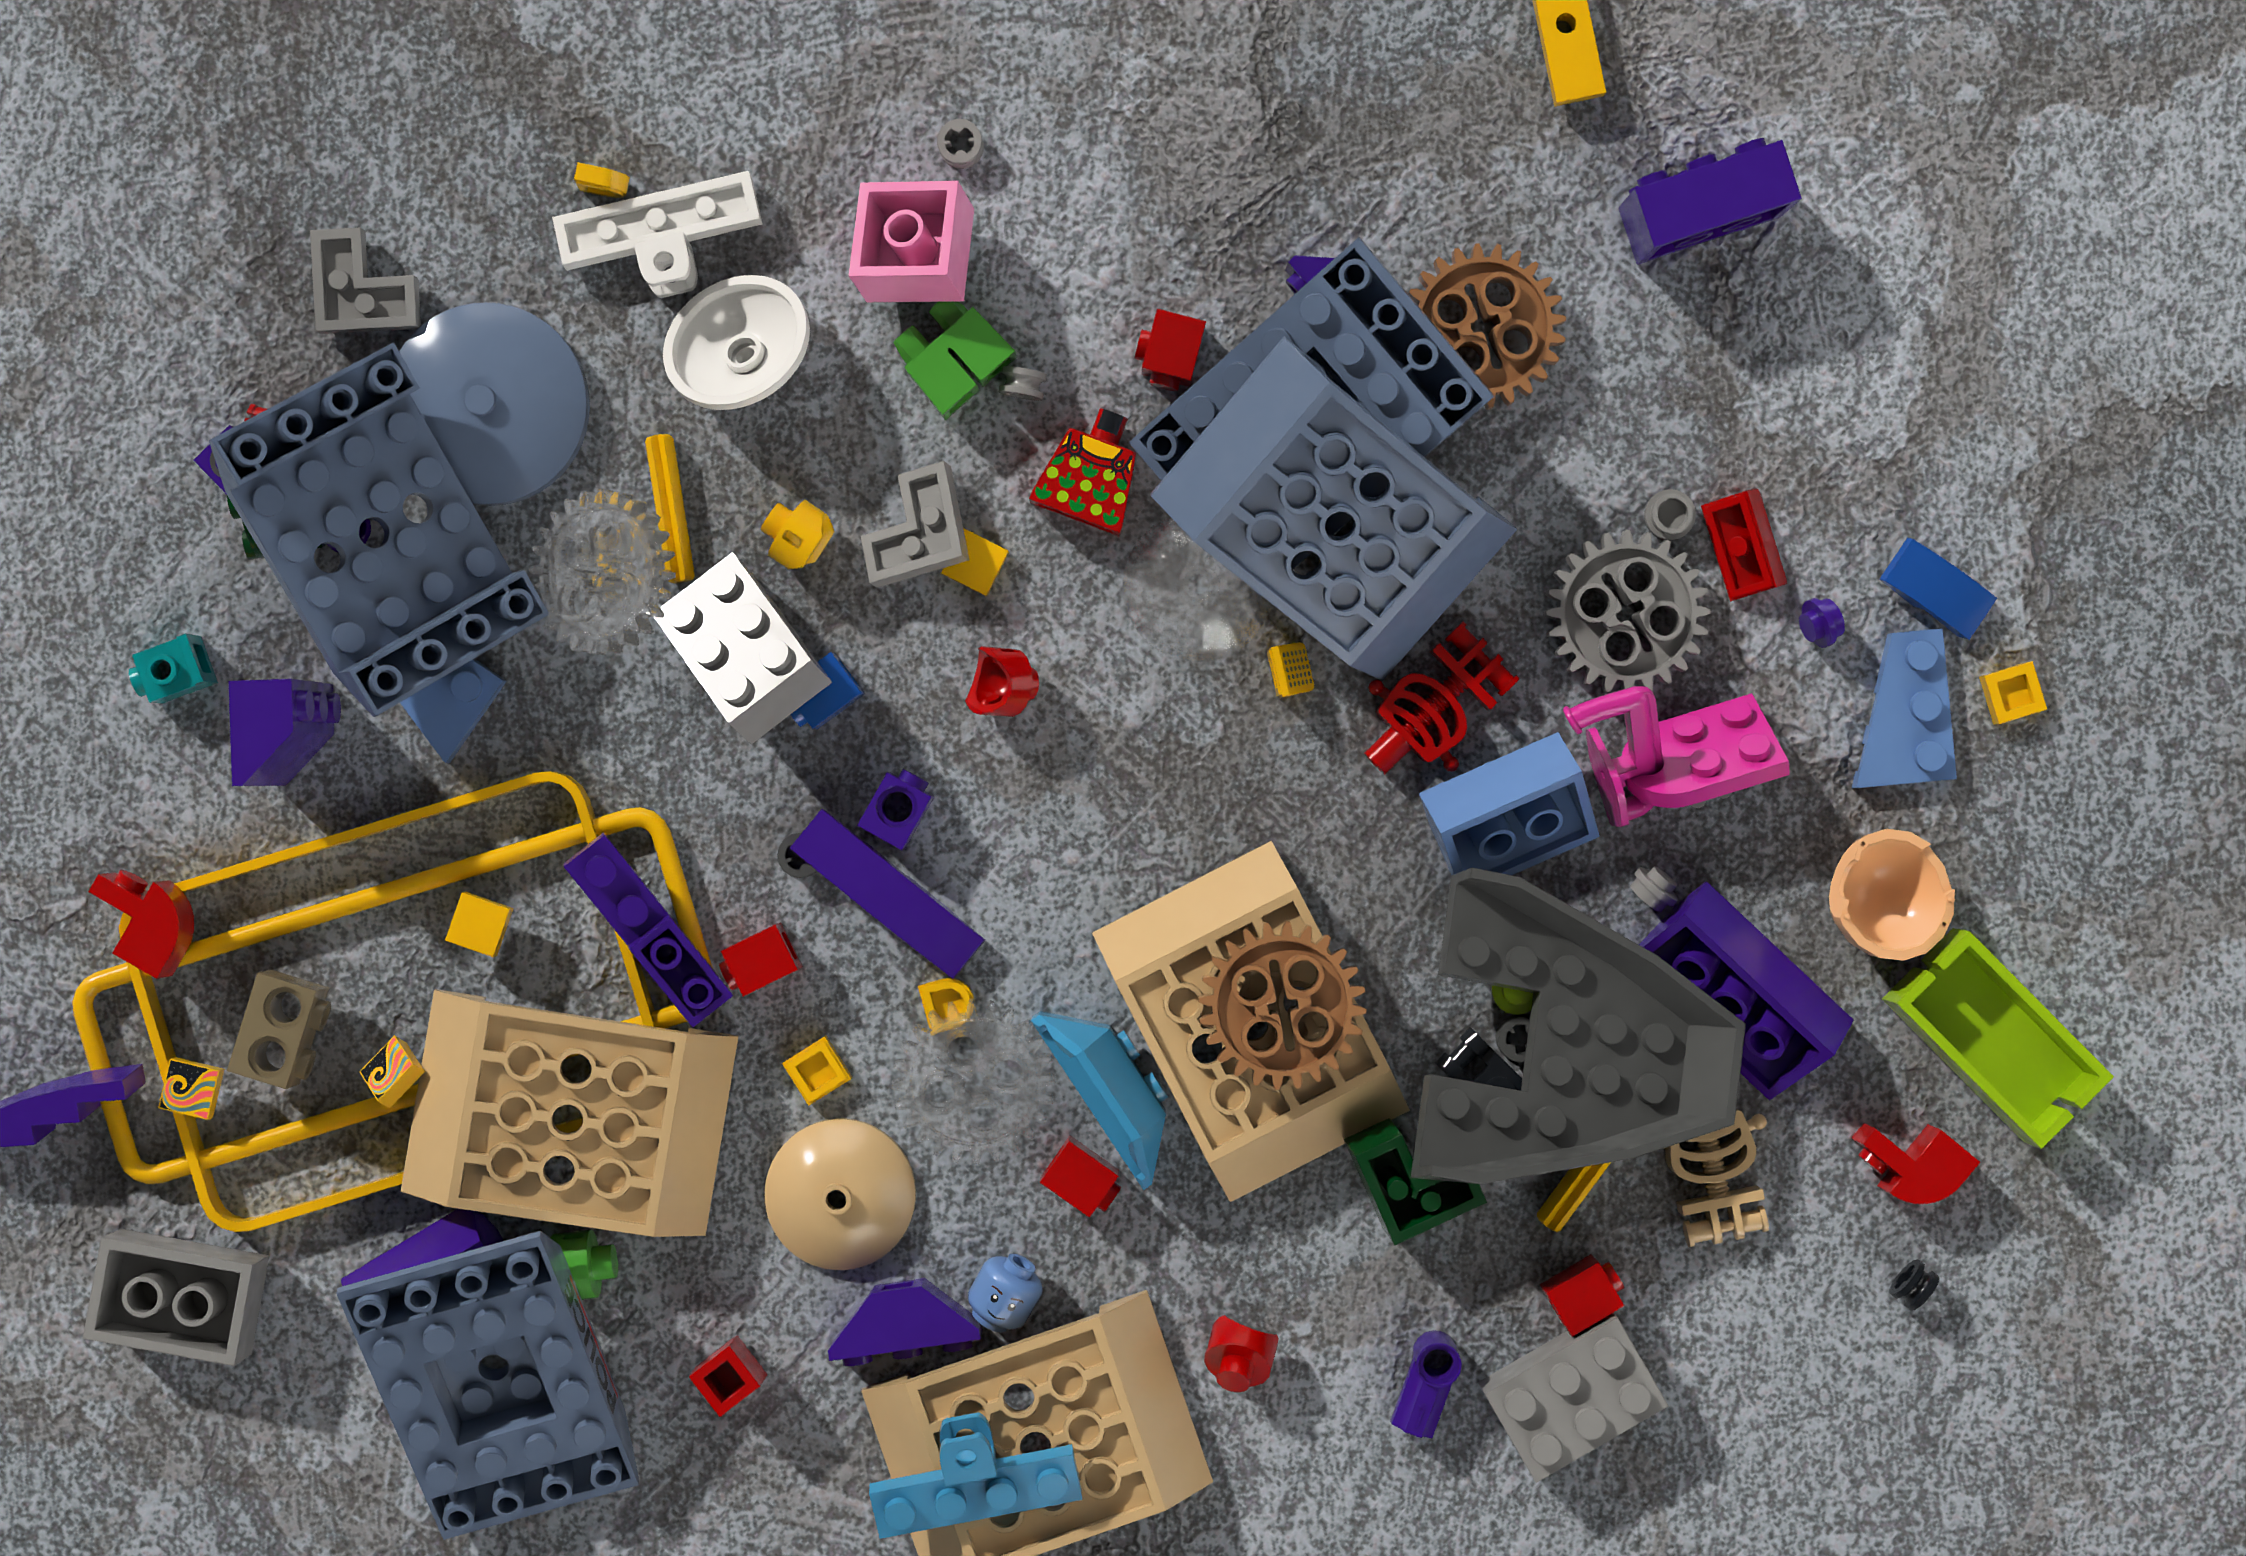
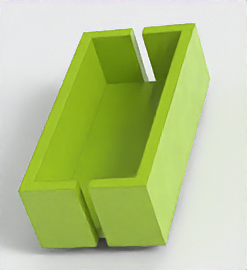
M1952 928L1921 959L1927 968L1924 970L1913 967L1882 998L2023 1142L2042 1149L2074 1117L2067 1109L2052 1104L2057 1098L2064 1104L2083 1109L2114 1078L1970 931Z

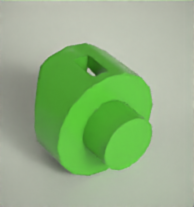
M593 1230L551 1235L550 1238L562 1248L582 1300L598 1298L601 1293L602 1280L617 1278L618 1258L614 1244L599 1246Z

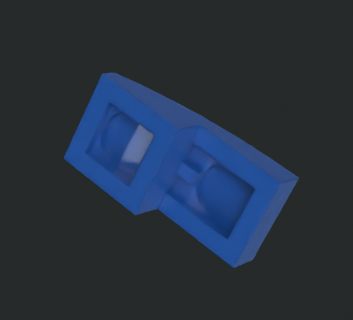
M1911 538L1905 540L1879 579L1913 607L1924 609L1956 636L1970 640L1997 600V597L1960 569Z

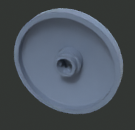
M485 302L461 305L446 310L425 322L409 337L400 349L401 356L420 389L410 395L473 505L497 506L528 499L540 493L560 478L577 456L583 444L589 422L590 399L587 380L583 368L570 345L556 330L537 316L517 307L500 303Z

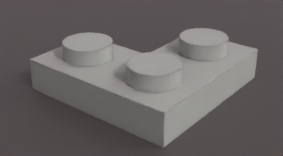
M361 227L310 230L316 332L320 334L418 329L421 327L418 278L414 275L368 278L365 230Z
M945 461L899 474L898 480L906 522L861 536L869 583L876 588L969 561L952 468Z

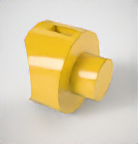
M803 500L794 511H791L781 503H777L761 527L762 532L774 539L768 551V556L789 570L803 568L806 564L815 563L835 532L828 515L807 500Z

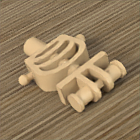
M1736 1109L1734 1125L1687 1140L1688 1142H1699L1698 1147L1700 1149L1681 1148L1679 1143L1663 1148L1665 1149L1666 1163L1674 1174L1693 1183H1707L1706 1188L1709 1195L1676 1202L1678 1212L1683 1216L1705 1212L1706 1220L1693 1223L1683 1221V1231L1688 1247H1693L1695 1243L1712 1240L1714 1245L1723 1242L1722 1233L1728 1231L1733 1232L1736 1240L1744 1239L1746 1232L1762 1230V1232L1769 1231L1768 1218L1763 1205L1757 1206L1756 1210L1742 1213L1739 1206L1740 1204L1764 1200L1763 1189L1756 1185L1728 1191V1181H1726L1743 1173L1754 1162L1756 1145L1750 1131L1755 1129L1761 1130L1766 1126L1767 1120L1764 1115L1755 1114L1750 1120L1746 1121L1742 1111ZM1735 1131L1734 1135L1727 1141L1720 1144V1141L1717 1140ZM1741 1148L1739 1156L1729 1165L1723 1166V1157L1733 1154ZM1680 1158L1690 1161H1701L1703 1163L1702 1168H1704L1703 1172H1692L1684 1169L1680 1163ZM1727 1207L1729 1220L1719 1222L1717 1209Z

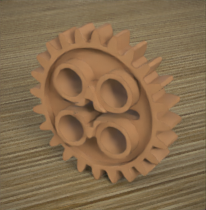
M1476 243L1472 248L1469 259H1466L1459 248H1455L1452 252L1453 265L1449 266L1442 258H1436L1433 264L1437 276L1435 277L1428 272L1422 271L1418 279L1426 290L1410 289L1408 295L1455 350L1468 347L1478 353L1481 362L1480 368L1474 372L1495 397L1500 395L1503 402L1509 406L1514 403V388H1517L1526 397L1533 392L1529 377L1542 383L1548 378L1546 371L1540 365L1541 363L1555 365L1560 359L1554 352L1549 350V347L1559 346L1565 342V337L1553 332V328L1562 325L1566 321V316L1552 314L1551 311L1562 300L1561 295L1546 297L1544 291L1553 279L1547 277L1536 281L1533 278L1539 265L1536 261L1525 269L1519 266L1521 251L1517 250L1507 261L1502 259V249L1499 244H1496L1490 257H1484L1480 244ZM1492 283L1503 284L1510 292V304L1499 307L1490 303L1486 297V286ZM1466 285H1471L1474 288L1481 320L1484 323L1492 321L1494 324V328L1488 334V339L1494 353L1500 360V369H1494L1492 366L1484 333H1474L1471 329L1478 320V315L1472 301L1465 292ZM1445 300L1457 302L1463 309V320L1456 324L1446 323L1438 314V304ZM1510 330L1521 332L1527 339V351L1518 355L1509 352L1503 345L1504 333ZM1495 397L1484 405L1486 410H1491L1494 407Z
M1285 921L1280 935H1274L1269 923L1264 922L1262 937L1258 939L1246 928L1243 930V938L1246 945L1239 948L1236 944L1227 940L1225 944L1231 957L1228 960L1213 956L1211 961L1220 970L1218 976L1203 975L1202 977L1204 983L1214 988L1213 994L1198 996L1199 1003L1212 1007L1211 1013L1199 1018L1200 1024L1215 1025L1216 1030L1206 1038V1042L1208 1045L1223 1042L1225 1046L1217 1057L1219 1062L1222 1063L1235 1057L1237 1062L1233 1071L1234 1075L1240 1076L1248 1067L1253 1069L1252 1083L1255 1086H1258L1265 1074L1271 1075L1275 1090L1280 1089L1284 1076H1290L1295 1087L1299 1089L1302 1085V1073L1307 1071L1317 1082L1322 1081L1319 1069L1321 1064L1326 1063L1330 1068L1337 1071L1339 1065L1333 1054L1337 1050L1347 1054L1353 1053V1049L1344 1040L1346 1035H1362L1363 1031L1357 1025L1351 1023L1352 1016L1366 1014L1367 1009L1353 1004L1352 998L1366 992L1365 987L1349 985L1348 982L1359 970L1357 966L1341 968L1339 964L1347 954L1344 948L1338 949L1331 954L1327 952L1331 940L1329 935L1325 934L1316 943L1312 942V927L1309 925L1302 929L1299 936H1293L1290 921ZM1271 960L1279 962L1282 986L1286 997L1291 1000L1296 999V1006L1288 1008V1016L1295 1043L1293 1050L1285 1048L1279 1015L1276 1011H1268V1004L1276 1002L1275 989L1269 968ZM1298 961H1309L1316 968L1315 981L1304 989L1293 987L1288 980L1290 967ZM1257 971L1264 975L1266 987L1259 997L1245 998L1238 992L1237 982L1243 973ZM1309 1012H1319L1326 1019L1324 1033L1315 1039L1302 1037L1298 1031V1023L1301 1017ZM1258 1022L1270 1023L1276 1030L1274 1042L1265 1049L1254 1048L1247 1041L1249 1028Z

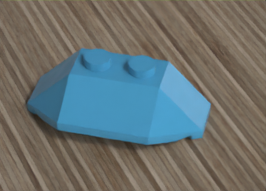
M1043 1011L1032 1016L1031 1022L1142 1189L1145 1190L1151 1186L1166 1117V1109L1161 1102L1167 1099L1168 1095L1153 1072L1144 1077L1134 1062V1059L1139 1057L1140 1053L1128 1034L1123 1030L1116 1035L1112 1027L1107 1024Z

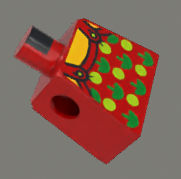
M1100 408L1090 435L1069 428L1029 497L1030 504L1120 537L1136 461V452L1119 446L1128 419L1112 411Z

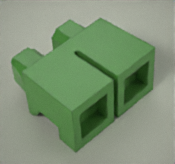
M937 302L931 308L929 314L944 330L931 344L914 325L904 331L893 342L903 361L907 364L904 367L907 374L922 390L945 421L979 392L977 384L950 353H954L982 387L995 378L1002 371L1003 366H1008L1017 358L1015 350L974 307L967 310L960 302Z

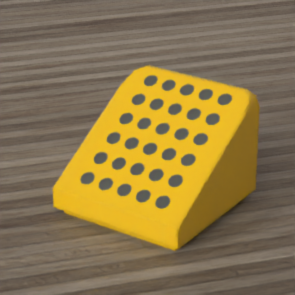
M1297 642L1279 645L1269 649L1267 656L1276 695L1279 698L1310 692L1314 689L1313 677L1304 643Z

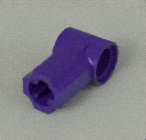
M1436 1330L1425 1332L1416 1340L1413 1346V1359L1390 1419L1392 1425L1400 1428L1405 1433L1419 1438H1433L1452 1383L1457 1380L1462 1367L1454 1340L1448 1334ZM1436 1349L1445 1350L1450 1354V1359L1443 1367L1435 1369L1424 1364V1358L1429 1352Z

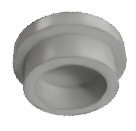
M1673 489L1663 490L1652 496L1644 511L1647 528L1653 535L1663 540H1676L1685 536L1692 529L1696 518L1695 506L1692 500L1685 493Z
M1656 866L1650 871L1643 867L1638 868L1635 872L1637 878L1630 887L1641 900L1658 912H1662L1667 905L1674 906L1679 899L1673 892L1677 884L1668 874Z

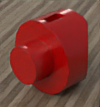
M979 647L976 673L965 700L968 708L973 713L979 715L1013 717L1020 714L1027 706L1028 701L1035 698L1039 690L1037 671L1031 667L1027 656L1021 650Z
M1225 1315L1221 1316L1214 1322L1210 1340L1205 1352V1365L1216 1377L1217 1383L1222 1388L1231 1392H1244L1249 1387L1263 1384L1270 1377L1279 1338L1277 1334H1269L1251 1329Z

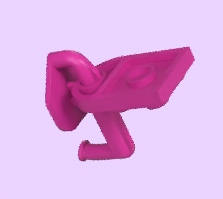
M1633 686L1585 701L1572 708L1568 706L1563 708L1569 724L1578 735L1582 733V728L1593 723L1622 714L1625 716L1628 742L1620 757L1611 759L1595 727L1586 730L1591 766L1611 826L1623 827L1629 825L1630 820L1645 815L1654 806L1663 808L1685 807L1790 775L1789 760L1752 693L1660 722L1658 721L1655 696L1651 689L1644 686ZM1627 786L1634 796L1625 798L1623 788Z

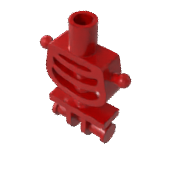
M1464 621L1445 638L1447 642L1451 641L1464 654L1458 661L1440 643L1430 651L1451 673V676H1448L1447 680L1443 681L1444 684L1429 676L1417 673L1400 678L1391 690L1387 689L1380 680H1373L1369 683V692L1383 699L1376 713L1390 728L1364 755L1384 775L1410 750L1425 763L1432 762L1440 756L1445 770L1449 772L1457 770L1459 761L1451 755L1449 749L1457 745L1464 738L1467 731V719L1456 697H1460V693H1464L1465 689L1486 710H1491L1498 702L1480 683L1487 678L1499 690L1498 694L1503 696L1520 679L1517 675L1513 676L1501 664L1504 658L1499 653L1490 659L1482 651L1488 642L1483 637L1477 640L1465 627L1467 624ZM1473 658L1483 667L1474 677L1463 668ZM1411 683L1422 684L1432 689L1433 695L1429 694V698L1423 699L1413 692L1405 691L1404 688ZM1397 699H1403L1414 704L1418 709H1414V713H1409L1404 708L1395 705L1394 702ZM1445 707L1450 708L1455 720V729L1451 736L1445 721L1440 716L1442 714L1441 711L1446 710ZM1393 715L1401 718L1403 724H1400ZM1430 722L1435 726L1439 736L1437 746H1435L1431 735L1426 730V726H1430ZM1415 737L1421 739L1423 746L1415 740Z

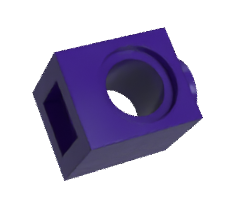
M902 769L899 776L887 772L857 826L900 850L906 849L934 799V796L925 792L929 783L905 769ZM903 792L911 799L912 812L904 821H895L886 813L885 803L892 793Z

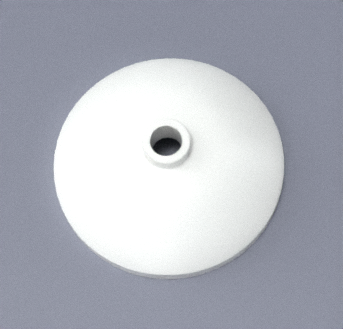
M744 275L717 282L695 295L674 318L667 332L663 347V362L667 376L676 390L685 399L703 408L731 410L759 402L783 386L802 362L810 337L807 312L797 295L778 280L765 276Z

